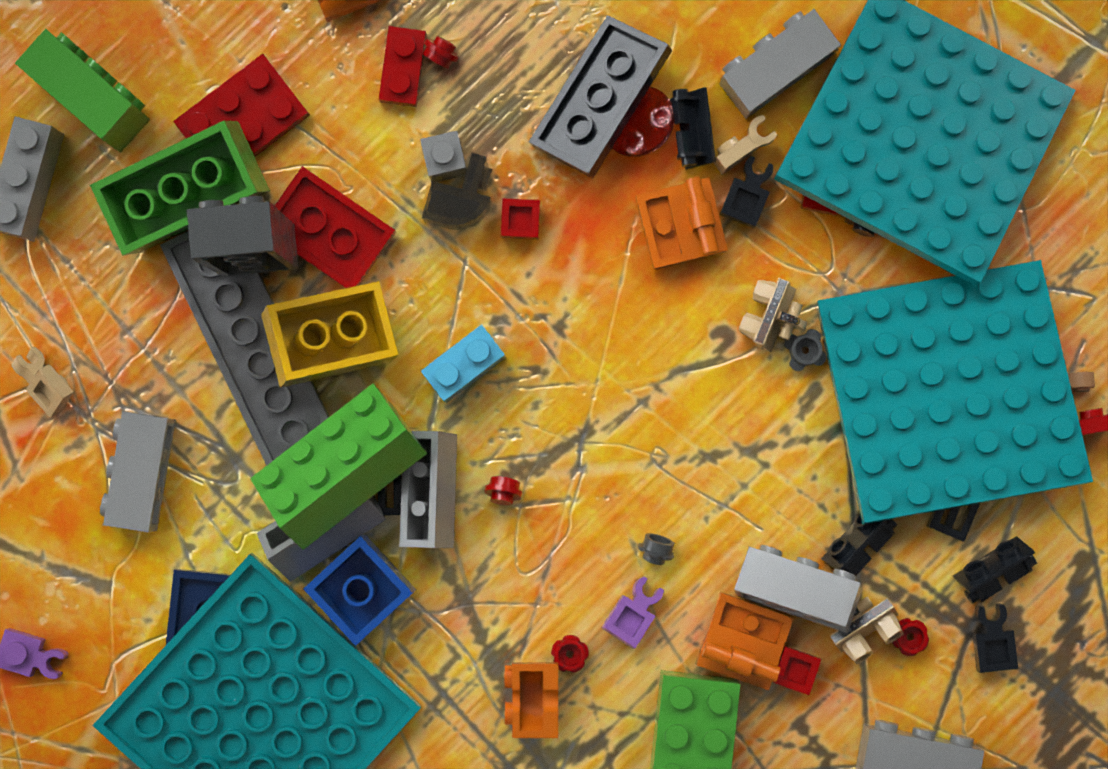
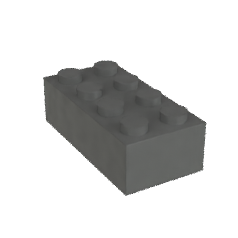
M264 197L239 198V204L225 206L222 200H206L198 203L199 208L187 209L191 259L224 277L298 269L295 224L269 201L264 202Z

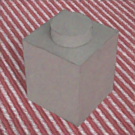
M458 131L420 139L431 183L468 175Z

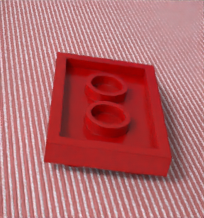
M262 53L173 122L187 139L224 120L238 121L254 157H256L305 120L310 114Z
M303 166L274 205L295 224L297 255L345 288L361 284L396 234L395 229Z

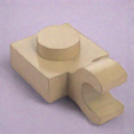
M764 115L753 119L748 128V135L740 141L734 136L717 148L720 155L716 157L714 165L721 175L752 155L760 147L767 146L774 141L777 136L775 131L766 137H762L757 133V126L761 125L766 119Z
M33 347L26 356L32 364L27 363L21 355H18L11 365L13 370L29 383L26 391L51 418L62 411L74 391L69 387L65 378L59 375L50 364L44 366L45 358L43 353L36 347Z

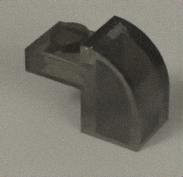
M476 153L471 154L462 189L432 181L422 215L425 223L451 230H462L476 225L487 215L492 205L491 197L479 194L480 190L487 191L493 169L487 168L488 160L486 156Z

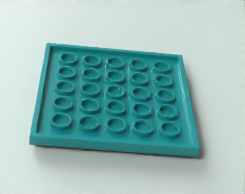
M867 0L774 180L977 286L981 283L1076 90L905 0Z
M1041 260L988 269L981 283L977 286L955 275L817 301L816 307L862 525L1093 482Z
M250 553L92 726L140 769H366L421 709V704L255 554Z

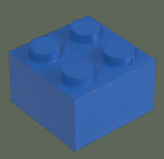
M366 534L358 537L303 588L355 646L416 591L414 586Z

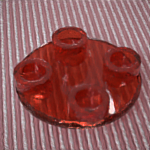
M650 87L612 149L628 157H641L658 150L668 140L674 127L673 108L669 98L660 90Z

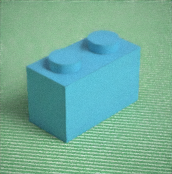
M481 324L422 369L421 372L442 400L447 403L504 360L506 356Z

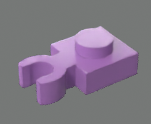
M645 577L639 578L634 583L632 589L634 597L632 600L625 595L619 598L601 627L632 649L637 647L655 618V615L647 611L649 605L657 603L664 593L662 588H657L651 597L645 596L642 591L643 585L647 581Z
M7 628L0 643V668L28 677L33 676L36 668H39L45 677L56 679L61 677L63 672L54 670L50 665L52 657L65 659L69 653L60 648H54L49 651L42 650L45 642L44 638Z

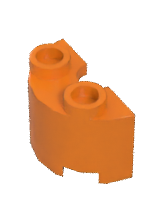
M512 662V665H505V688H512V702H505V725H512V738H558V662Z

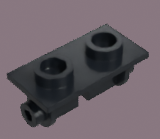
M707 87L688 92V89L674 90L670 104H672L674 124L680 125V131L676 132L677 160H681L682 167H685V170L716 162Z
M859 513L854 523L840 538L833 541L828 552L821 559L834 569L844 570L857 576L872 559L864 551L866 546L869 545L875 552H878L894 536L895 532L893 530L897 527V524L891 519L862 525Z
M1016 536L1011 540L1000 543L995 550L979 560L968 563L963 570L953 575V577L966 589L964 593L971 604L977 601L983 603L986 599L1003 589L997 579L1003 575L1005 581L1010 585L1026 574L1033 571L1032 567L1037 564L1033 556L1035 552Z

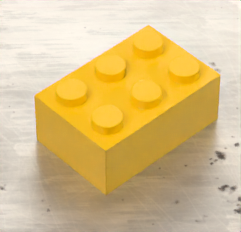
M379 281L267 305L261 314L280 388L390 363L399 355Z

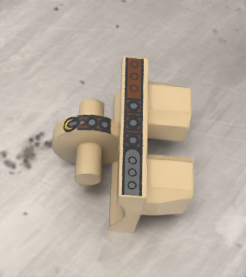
M778 278L777 283L758 280L752 299L767 305L763 318L746 312L739 326V331L752 339L761 349L772 352L777 337L789 340L794 328L805 331L807 322L798 318L803 305L792 301L796 289L790 286L789 281Z
M867 596L858 602L853 616L854 620L851 622L848 633L838 630L830 635L841 653L845 651L856 664H860L873 654V651L864 639L866 636L877 630L887 645L903 636V631L896 618L898 613L888 598L874 606Z

